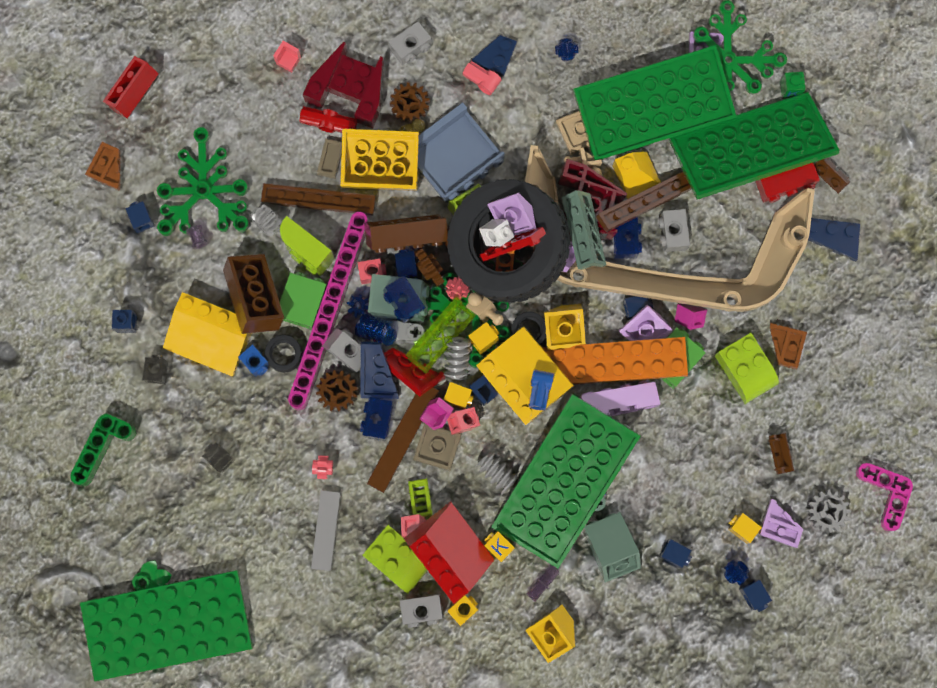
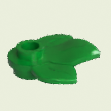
M156 560L148 561L142 565L140 573L133 577L132 585L135 590L165 585L171 579L172 574L165 569H157ZM145 579L146 584L141 585L139 580Z

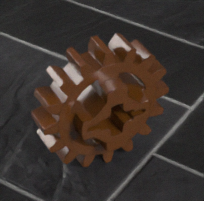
M407 82L406 87L400 84V90L395 88V95H390L392 100L390 101V107H393L391 109L392 114L397 113V119L403 117L404 123L407 119L410 120V123H413L415 118L417 121H420V115L425 117V111H429V106L427 105L430 104V99L427 98L428 92H423V86L417 88V83L410 86V83ZM397 104L403 107V111L398 107Z
M422 248L416 250L414 253L419 259L416 265L426 280L432 278L437 287L445 282L439 274L443 269L431 253L427 256Z
M333 370V375L331 376L329 373H326V379L320 378L322 385H316L320 389V391L316 392V395L321 396L318 402H325L323 408L326 409L330 406L331 412L337 408L340 413L342 407L348 410V404L354 405L352 398L358 397L354 394V392L358 391V387H353L356 381H350L351 375L344 376V371L337 375L336 371ZM336 379L334 383L328 385L330 381ZM344 381L349 385L350 391L344 389ZM337 387H339L341 393H338L337 396H335L334 392L331 390H336ZM324 392L330 394V402L325 398ZM346 398L344 402L339 403L341 399Z

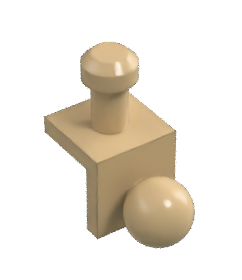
M580 148L579 156L570 158V156H565L564 163L567 159L585 164L602 176L600 170L602 161H594L593 156L584 151V148Z
M476 292L468 296L466 308L478 315L483 323H486L489 318L493 320L495 325H500L503 322V316L495 313L497 309L488 298Z

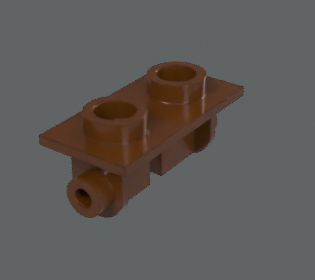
M829 158L815 163L814 166L818 175L838 194L850 183L849 177L840 169L838 171L835 170L837 166Z
M786 433L769 436L768 442L770 443L773 455L774 471H776L777 475L793 472L794 466Z

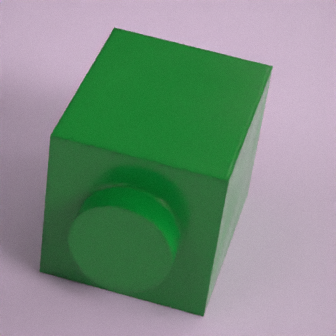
M789 72L783 75L780 80L782 98H791L803 94L806 90L804 72Z

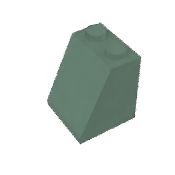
M372 274L368 312L380 320L424 322L428 312L426 297L429 296V286L423 280Z
M621 512L609 514L599 521H591L584 527L586 538L605 583L641 568L639 550Z

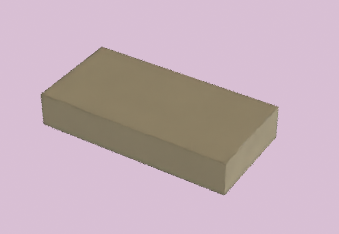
M325 139L317 175L336 178L342 155V142Z

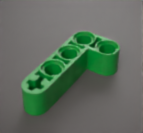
M101 415L97 419L71 472V481L76 485L88 486L93 481L114 436L124 441H131L136 436L135 427L112 415ZM111 419L112 425L109 428H105V421ZM129 427L128 435L122 436L123 428ZM102 436L103 443L97 446L96 439ZM93 454L94 461L88 464L87 457ZM80 474L85 476L84 480L79 478Z

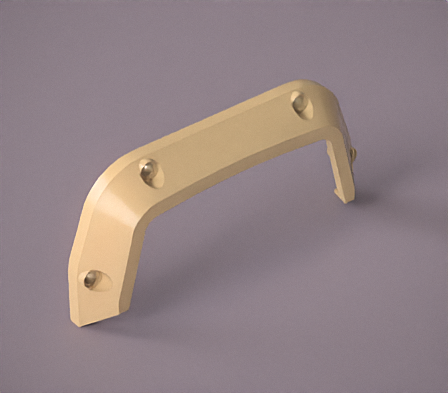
M531 145L525 182L538 187L558 204L555 177H553L539 147ZM807 188L774 213L749 275L746 278L726 279L680 275L640 269L607 261L604 267L591 266L580 270L575 261L567 273L561 271L557 280L573 287L720 309L728 312H744L757 309L772 301L784 289L807 245L815 189ZM793 233H798L801 236V240H797ZM536 245L532 246L533 253L535 251ZM579 273L583 279L577 281L573 278V275ZM727 297L733 298L735 305H729L726 300Z

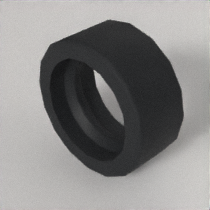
M531 311L518 315L513 321L511 335L518 331L521 322L534 320L540 326V336L536 341L541 345L546 339L544 318L538 313Z
M279 335L272 338L265 349V358L270 367L282 373L291 372L296 369L301 363L303 356L302 348L297 340L287 335ZM280 343H288L295 350V357L289 364L281 365L273 359V349Z

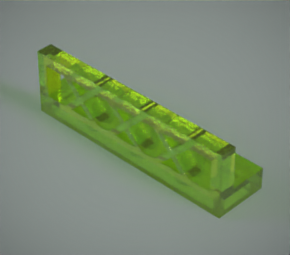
M456 297L406 354L408 360L426 374L449 348L447 343L453 342L452 338L458 337L476 317L475 314L467 309L462 301ZM461 310L469 315L465 321L457 322L456 316ZM455 326V333L452 336H444L446 327ZM442 340L443 347L440 350L432 351L433 342ZM430 355V362L425 367L418 362L421 356Z

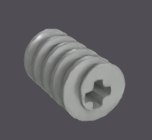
M453 337V342L447 343V346L452 349L446 350V353L451 355V357L445 358V361L450 362V364L445 365V368L450 371L444 372V375L451 379L464 380L467 379L468 375L467 368L469 367L468 361L470 360L469 353L471 351L469 346L471 345V340L463 337Z
M495 452L487 454L475 467L481 465L480 473L487 471L485 478L492 476L490 483L497 482L495 489L503 488L502 495L515 483L517 475L510 476L512 470H504L506 463L499 465L501 458L493 459Z

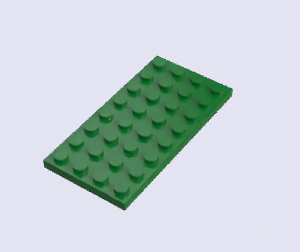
M716 45L573 89L594 161L737 117Z
M809 92L738 114L736 118L669 138V142L697 200L838 155L840 151Z
M572 394L491 528L559 569L641 435Z
M238 570L80 602L94 682L253 649Z

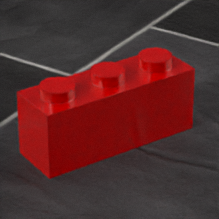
M134 56L103 102L113 111L128 119L159 73L146 61Z
M810 163L757 180L755 183L763 203L767 201L773 203L780 200L782 196L792 197L798 194V191L816 188V184L820 179L814 163Z

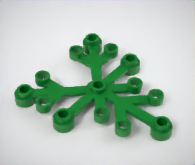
M725 0L718 7L720 15L723 16V23L717 14L712 15L708 20L709 25L715 27L723 35L724 50L709 36L708 29L703 26L698 27L693 32V38L698 43L704 42L708 47L717 46L726 81L731 84L729 91H732L735 87L732 81L733 71L746 83L745 89L747 93L754 95L761 90V82L758 79H752L738 64H752L761 73L763 78L768 79L773 75L774 71L771 67H766L764 64H771L774 68H781L787 63V57L782 52H778L773 56H763L773 49V43L769 40L764 41L761 44V48L753 56H736L732 52L731 35L747 22V18L745 15L739 14L731 24V14L735 6L733 2ZM729 5L730 10H726L724 6ZM712 18H716L718 22L716 24L713 23ZM738 18H742L743 23H739ZM699 31H703L705 36L701 37ZM764 44H768L770 48L765 49ZM726 57H730V58H731V62H730V63H727V62H726V60H725ZM777 57H782L783 61L778 62ZM765 70H769V71H770V75H769V76L765 75V73H764ZM752 83L757 84V89L752 88Z
M199 127L193 133L196 142H198V162L190 156L187 150L182 149L178 152V158L190 165L199 174V181L190 174L187 168L182 167L178 171L179 177L182 180H187L193 187L172 188L167 183H162L157 187V194L164 200L177 195H192L184 205L169 206L164 204L160 207V213L164 217L174 214L169 220L164 219L158 223L157 229L163 236L171 235L174 231V226L180 219V231L183 234H189L192 230L189 224V210L200 199H208L218 208L219 221L217 228L220 232H226L229 229L226 216L233 222V226L238 232H245L249 228L247 218L237 216L233 212L245 213L247 205L244 201L223 203L214 195L217 193H235L238 196H243L248 192V185L244 180L238 179L232 185L213 186L220 178H225L228 175L226 167L222 165L218 166L216 172L207 180V173L220 160L227 158V152L224 148H218L215 154L206 162V142H208L210 135L205 128ZM200 135H205L204 139H199ZM219 152H224L223 156H218ZM186 153L187 157L181 158V155ZM224 169V174H219V170ZM187 171L186 176H181V173ZM240 186H243L244 190L241 192L238 191V188ZM202 188L207 189L205 193H200ZM165 190H169L167 195H163ZM240 204L245 205L242 210L238 209V206ZM169 208L168 213H163V210ZM241 222L245 223V226L243 228L239 227V224ZM222 223L226 224V227L224 229L220 228V225ZM184 225H188V229L186 231L182 230V227ZM169 226V230L164 232V227Z
M514 260L513 266L515 264L520 265V267L524 265L522 261ZM487 261V265L492 264L494 266L492 270L495 271V262ZM448 272L443 275V280L445 281L443 285L445 287L447 277H452L453 279L457 277L454 273ZM432 287L430 291L431 296L439 301L429 302L426 299L428 312L429 310H439L430 316V321L433 325H439L442 318L451 310H468L473 315L472 332L480 327L478 315L466 308L468 296L467 298L462 297L466 302H450L442 294L440 287ZM439 290L440 293L439 295L435 296L433 295V291ZM508 302L493 303L497 309L496 311L504 313L509 309ZM505 303L507 308L501 309L500 304ZM438 316L440 319L438 322H434L432 318ZM489 318L487 323L490 326L494 325L498 332L501 330L507 332L505 336H501L500 333L497 335L499 341L505 342L509 339L511 335L510 329L504 325H495L493 320ZM495 344L492 349H487L486 351L492 352L495 349ZM472 345V353L468 362L471 367L478 368L476 365L484 358ZM478 356L480 360L479 362H473L472 358Z

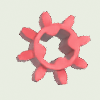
M454 277L453 280L449 279L446 284V292L451 299L461 300L462 297L467 298L470 290L462 282V279Z
M318 455V460H313L312 474H317L318 479H327V475L333 474V460H328L329 456Z

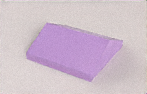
M519 193L487 204L494 219L508 220L514 236L536 228L532 205Z
M646 305L620 328L619 332L629 341L663 339L673 332V329L658 312L649 305Z

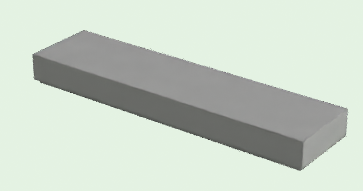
M321 490L311 569L331 571L340 492Z

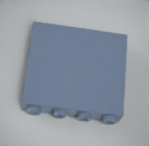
M461 103L419 135L418 170L445 203L458 197L459 193L464 189H470L474 185V181L478 178L483 179L489 174L490 169L493 167L497 168L504 162L505 153L498 150L469 115L464 103Z

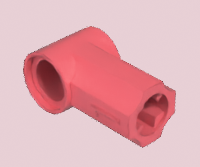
M473 61L467 64L462 73L464 77L477 84L478 88L487 95H492L502 81L498 74L491 70L486 71Z

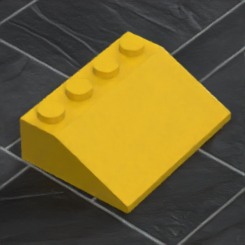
M343 129L340 186L342 188L417 191L419 132Z
M182 292L174 309L163 349L233 377L240 363L238 356L245 351L252 333H241L236 313Z
M522 327L476 365L525 425L534 421L544 412V410H534L528 407L532 389L531 378L534 369L554 373L552 387L548 393L546 409L574 386L525 327Z

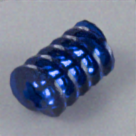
M363 314L360 317L354 330L357 337L381 342V344L391 346L397 338V331L392 321L369 316L368 314Z

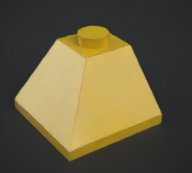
M632 152L614 160L613 169L623 191L627 193V199L661 183L647 152Z
M581 304L562 305L544 312L547 350L570 348L575 345L586 344Z
M563 605L552 610L525 630L548 663L575 647L574 620Z

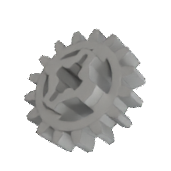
M826 490L825 494L820 491L818 496H812L814 502H808L811 509L806 510V512L812 515L808 520H814L813 527L820 526L819 531L821 532L825 528L827 533H832V529L835 532L840 531L839 526L845 527L844 521L850 520L846 516L847 513L851 512V510L846 509L849 502H843L844 495L837 497V491L833 492L832 495L830 490ZM830 499L836 501L838 504L832 503ZM831 508L832 512L826 514V511ZM820 519L826 520L829 524L823 523Z

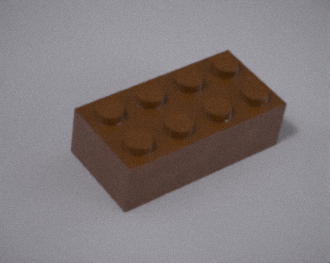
M439 214L364 223L366 245L371 250H375V253L386 252L388 248L404 250L405 246L422 248L424 244L429 243L432 246L443 245V242L447 241L448 236L446 218Z
M265 254L227 257L223 272L241 333L279 330L284 315Z

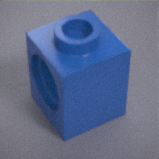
M253 344L238 356L255 377L258 375L262 376L267 372L268 361ZM254 358H259V365L252 367L251 361Z

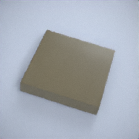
M424 423L413 460L451 471L461 433L452 435L450 430L444 428L433 430Z

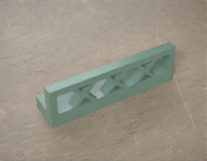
M576 190L563 196V205L578 269L584 270L591 266H606L590 193Z

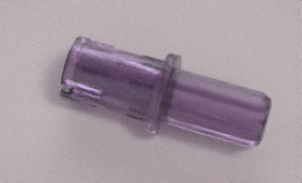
M550 566L540 579H536L537 582L526 595L536 602L542 593L549 589L548 586L560 572L554 566Z

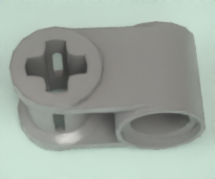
M390 321L388 341L421 344L425 340L426 333L421 325ZM418 330L421 335H417V338H414L413 334Z

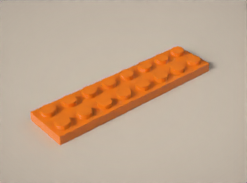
M685 337L582 344L570 348L552 350L542 347L572 384L688 377Z

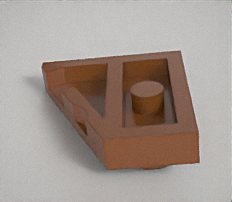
M101 142L85 175L119 191L120 150Z
M770 323L769 328L778 365L797 370L807 332Z

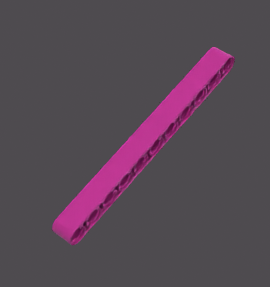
M356 212L351 216L290 391L288 401L295 410H303L308 404L326 349L323 347L315 351L312 349V345L320 342L323 346L332 334L364 242V224L361 226L355 225L358 219L368 222L367 216L362 212ZM353 236L359 238L354 244L349 242V239ZM345 254H351L352 259L350 261H344L343 256ZM341 271L346 272V276L343 279L337 278V274ZM333 289L340 290L338 296L333 297L330 295ZM327 307L334 308V312L332 314L328 315L324 313ZM326 324L328 325L327 331L319 332V326ZM309 360H314L316 362L315 366L311 369L306 368V363ZM303 378L309 379V384L306 387L300 386V381ZM297 396L303 397V402L300 405H294L293 403L294 398Z

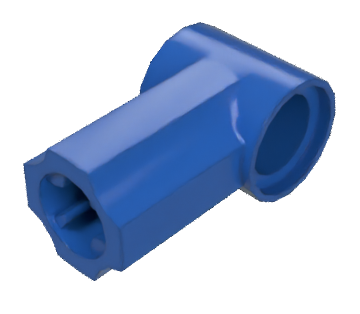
M534 369L531 378L532 389L529 408L545 411L554 373Z

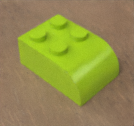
M288 216L284 218L280 226V236L291 258L298 264L302 262L306 266V270L312 275L318 274L321 277L335 260L332 250Z
M749 333L714 355L744 404L779 384V379L773 366L752 333Z
M389 525L385 527L362 555L407 594L411 592L428 571L403 537Z

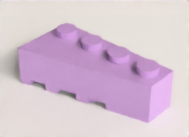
M649 380L640 381L638 385L634 386L625 384L617 389L606 388L600 390V392H587L580 396L581 399L610 417L650 409L660 405L656 383H650Z

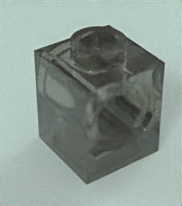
M151 355V358L145 357L142 380L146 383L166 385L168 361L163 359L161 355ZM154 365L160 366V369L157 373H152V367Z
M217 442L209 444L204 449L205 453L202 456L221 474L235 461Z

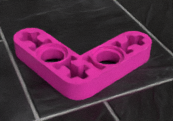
M870 463L859 465L856 469V476L860 480L890 491L881 518V526L886 531L898 530L913 489L912 481L905 476ZM867 467L868 472L876 473V475H866L864 477V473L861 471ZM881 474H886L889 477V482L886 485L882 484L879 480ZM904 481L907 489L901 490V486L896 484L893 485V488L891 486L894 482L902 483ZM894 499H899L902 503L899 510L894 509L892 506ZM892 513H898L899 515H894L892 519L895 525L889 527L887 520L892 518Z

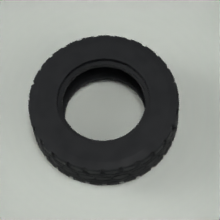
M515 179L491 181L482 187H478L470 195H467L454 212L455 215L451 219L447 236L449 259L458 277L473 291L500 302L515 303L516 301H526L528 298L540 295L542 291L545 292L552 286L553 282L555 283L561 271L564 270L567 263L566 259L569 257V245H571L568 222L559 205L538 187ZM519 193L532 205L536 228L543 227L546 234L540 238V242L536 245L533 255L522 267L509 272L494 271L480 256L482 253V235L479 228L494 219L487 205L488 203Z

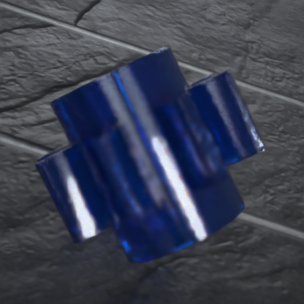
M563 38L559 40V45L555 46L556 55L561 57L563 61L572 60L575 58V53H579L578 44L575 41L573 42L571 38Z
M359 294V297L351 295V302H346L351 307L348 313L354 312L355 318L361 314L365 317L364 312L369 307L365 305L369 302L368 298L363 300L362 294ZM358 303L362 308L358 309L355 304Z
M733 559L724 567L726 570L724 576L731 584L737 582L738 585H741L749 577L747 575L749 569L742 561L736 563Z

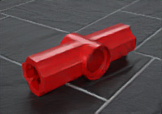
M303 106L299 122L318 127L327 133H334V131L342 133L343 129H357L358 120L339 115L330 109H323L321 111Z

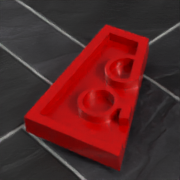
M543 227L515 235L514 238L501 247L491 246L481 253L480 256L483 261L528 245L530 247L540 242V238L546 232Z
M393 347L384 353L391 373L419 397L445 379L444 372L440 371L438 373L430 369L431 366L425 363L421 365L415 362L413 357Z

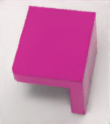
M679 303L677 305L675 322L690 330L704 327L707 309L701 306Z
M440 397L430 400L420 420L433 430L442 428L454 408Z

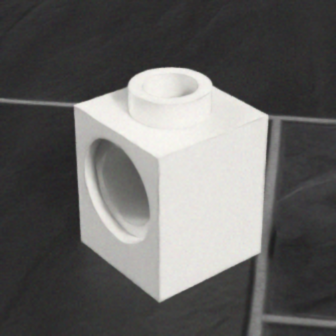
M492 219L479 228L486 246L501 247L514 238L508 220Z

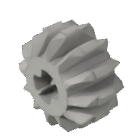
M261 204L253 210L251 219L268 236H273L280 231L282 220L270 207Z

